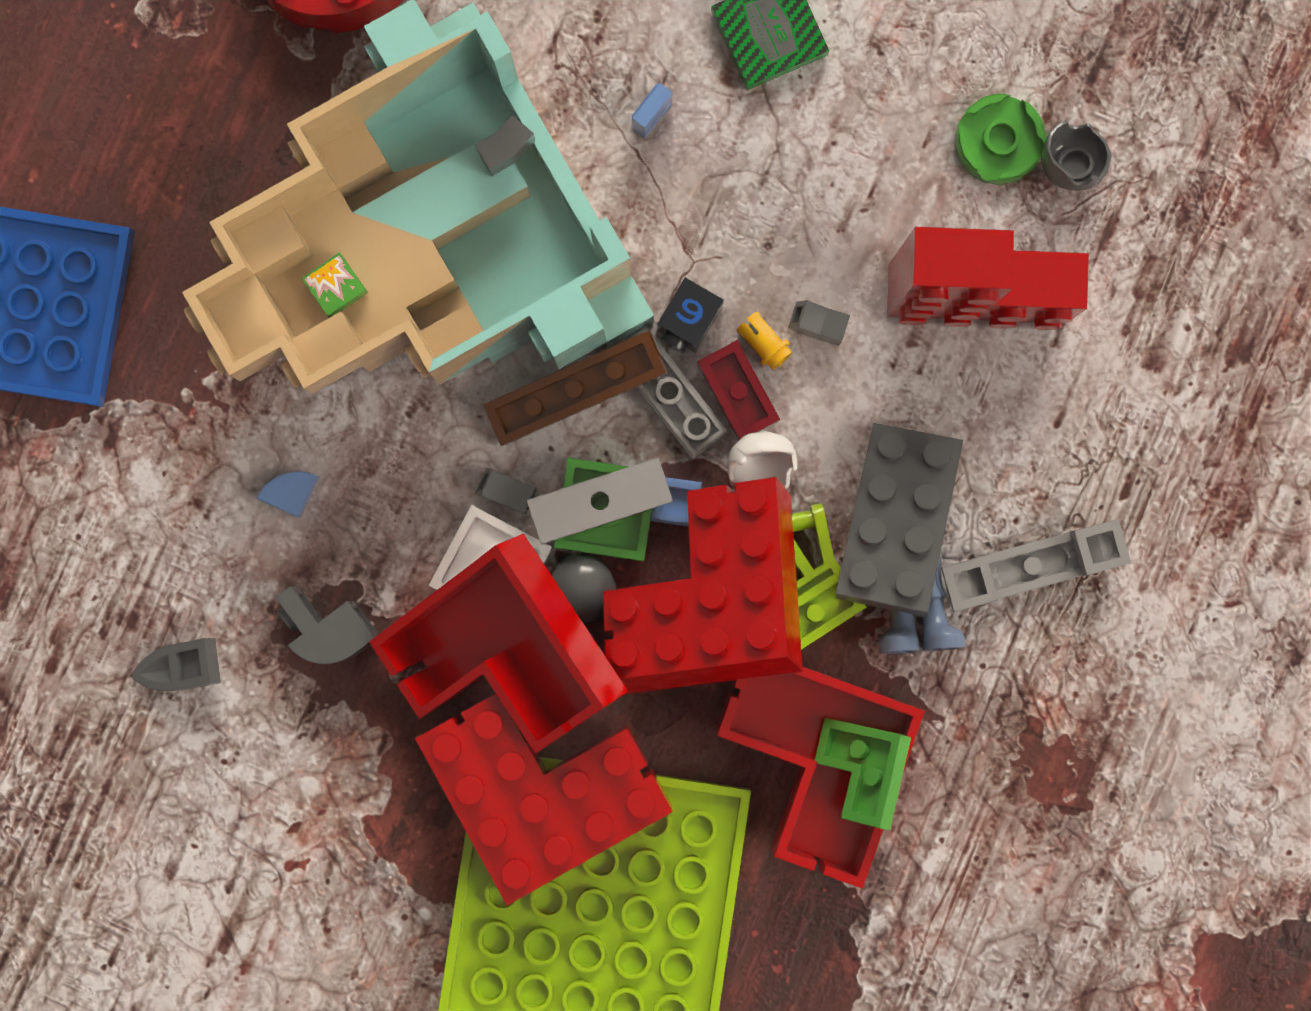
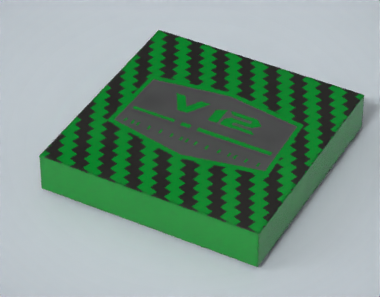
M723 0L711 6L713 17L747 91L826 57L829 54L828 46L807 0Z

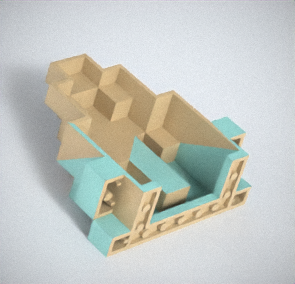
M410 0L365 25L364 28L371 42L364 45V48L378 73L287 123L295 138L287 143L298 163L304 169L209 222L217 235L211 239L215 251L225 265L230 262L233 264L182 292L190 305L184 309V313L194 330L198 334L205 332L213 347L208 349L207 353L221 375L228 373L229 376L242 381L285 356L287 360L283 361L281 366L291 384L295 388L302 385L305 390L312 394L362 366L371 372L404 352H407L418 372H421L424 378L431 375L439 384L444 383L486 358H489L494 363L531 341L544 363L553 359L557 368L561 369L604 343L608 349L633 335L645 325L648 326L654 323V314L631 276V260L607 217L602 220L598 219L521 86L509 47L488 11L480 15L474 2L430 26L416 1ZM513 115L534 133L535 142L516 163L491 176L478 154L475 144L496 133L506 120ZM340 252L364 285L368 294L329 318L301 278Z

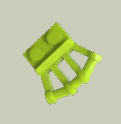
M822 503L810 505V510L792 514L793 532L810 528L815 529L822 565L813 570L794 540L795 564L803 576L797 580L801 650L866 608L865 604L836 599V589L841 567L833 555Z

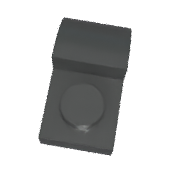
M290 586L275 597L282 606L278 609L281 619L293 632L299 629L302 633L301 636L288 646L295 654L307 661L318 664H331L351 659L371 645L369 641L379 634L355 601L345 602L323 619L299 586Z

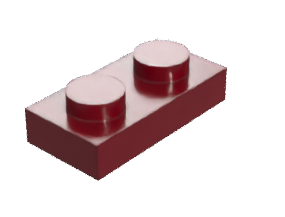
M738 340L697 361L700 371L738 441L747 434L760 432L780 421L776 410Z

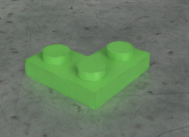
M824 718L815 757L817 764L852 772L841 818L890 831L911 737Z

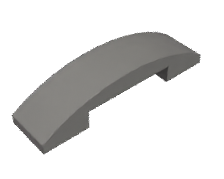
M1119 519L952 564L942 567L941 571L952 610L957 612L1065 580L1131 564Z

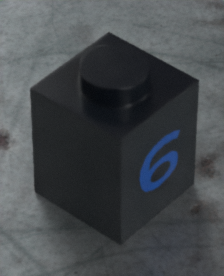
M685 277L657 323V331L663 334L660 340L684 354L686 349L696 353L723 308L724 299Z

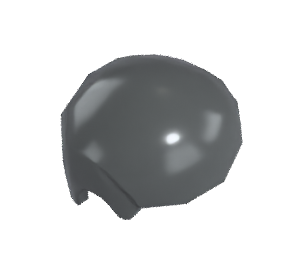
M1064 120L1048 133L1041 154V163L1044 174L1054 185L1071 191L1091 189L1102 181L1109 171L1112 154L1106 139L1093 130L1089 123L1069 125L1068 120Z
M584 552L564 556L552 567L550 574L583 624L597 623L604 617L603 591L616 589L611 571L603 560Z

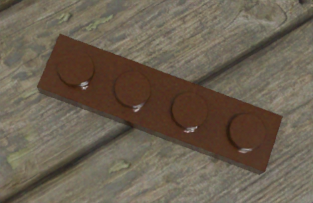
M646 331L487 402L483 406L500 445L505 446L666 375L668 371L651 332Z

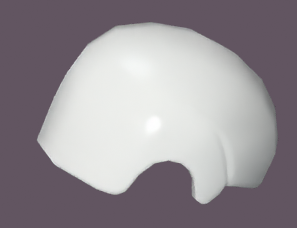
M768 431L743 436L731 448L728 456L730 485L735 491L736 483L775 476L787 489L790 485L792 469L793 471L797 470V455L793 444L783 435Z

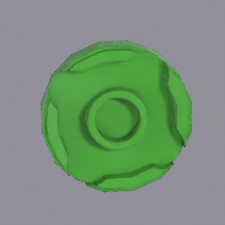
M1002 93L982 97L968 107L957 125L954 144L958 160L970 175L983 183L1004 185L1017 182L1030 173L1041 158L1046 140L1043 120L1034 107L1023 99L1020 101L1017 98L1010 97L1011 95Z

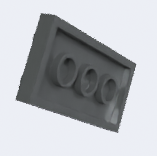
M873 423L836 589V599L923 617L928 616L963 440Z

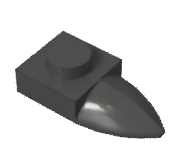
M201 638L157 649L138 664L132 672V679L149 689L157 691H184L220 684L215 638Z

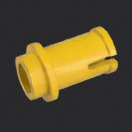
M755 312L747 320L758 331V335L744 322L741 323L736 332L762 358L760 364L763 367L768 365L773 371L793 354L788 348L790 342L787 339L782 341L763 320L760 313Z

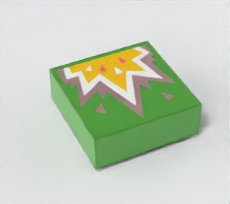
M340 252L301 278L329 318L368 294V291Z

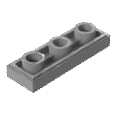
M645 325L628 339L650 330ZM652 334L668 374L636 387V389L688 456L694 460L725 436L728 431ZM666 385H672L677 389L678 394L674 399L667 400L661 396V389Z
M659 457L527 500L541 545L673 502ZM598 493H603L609 498V504L603 510H597L592 506V498Z

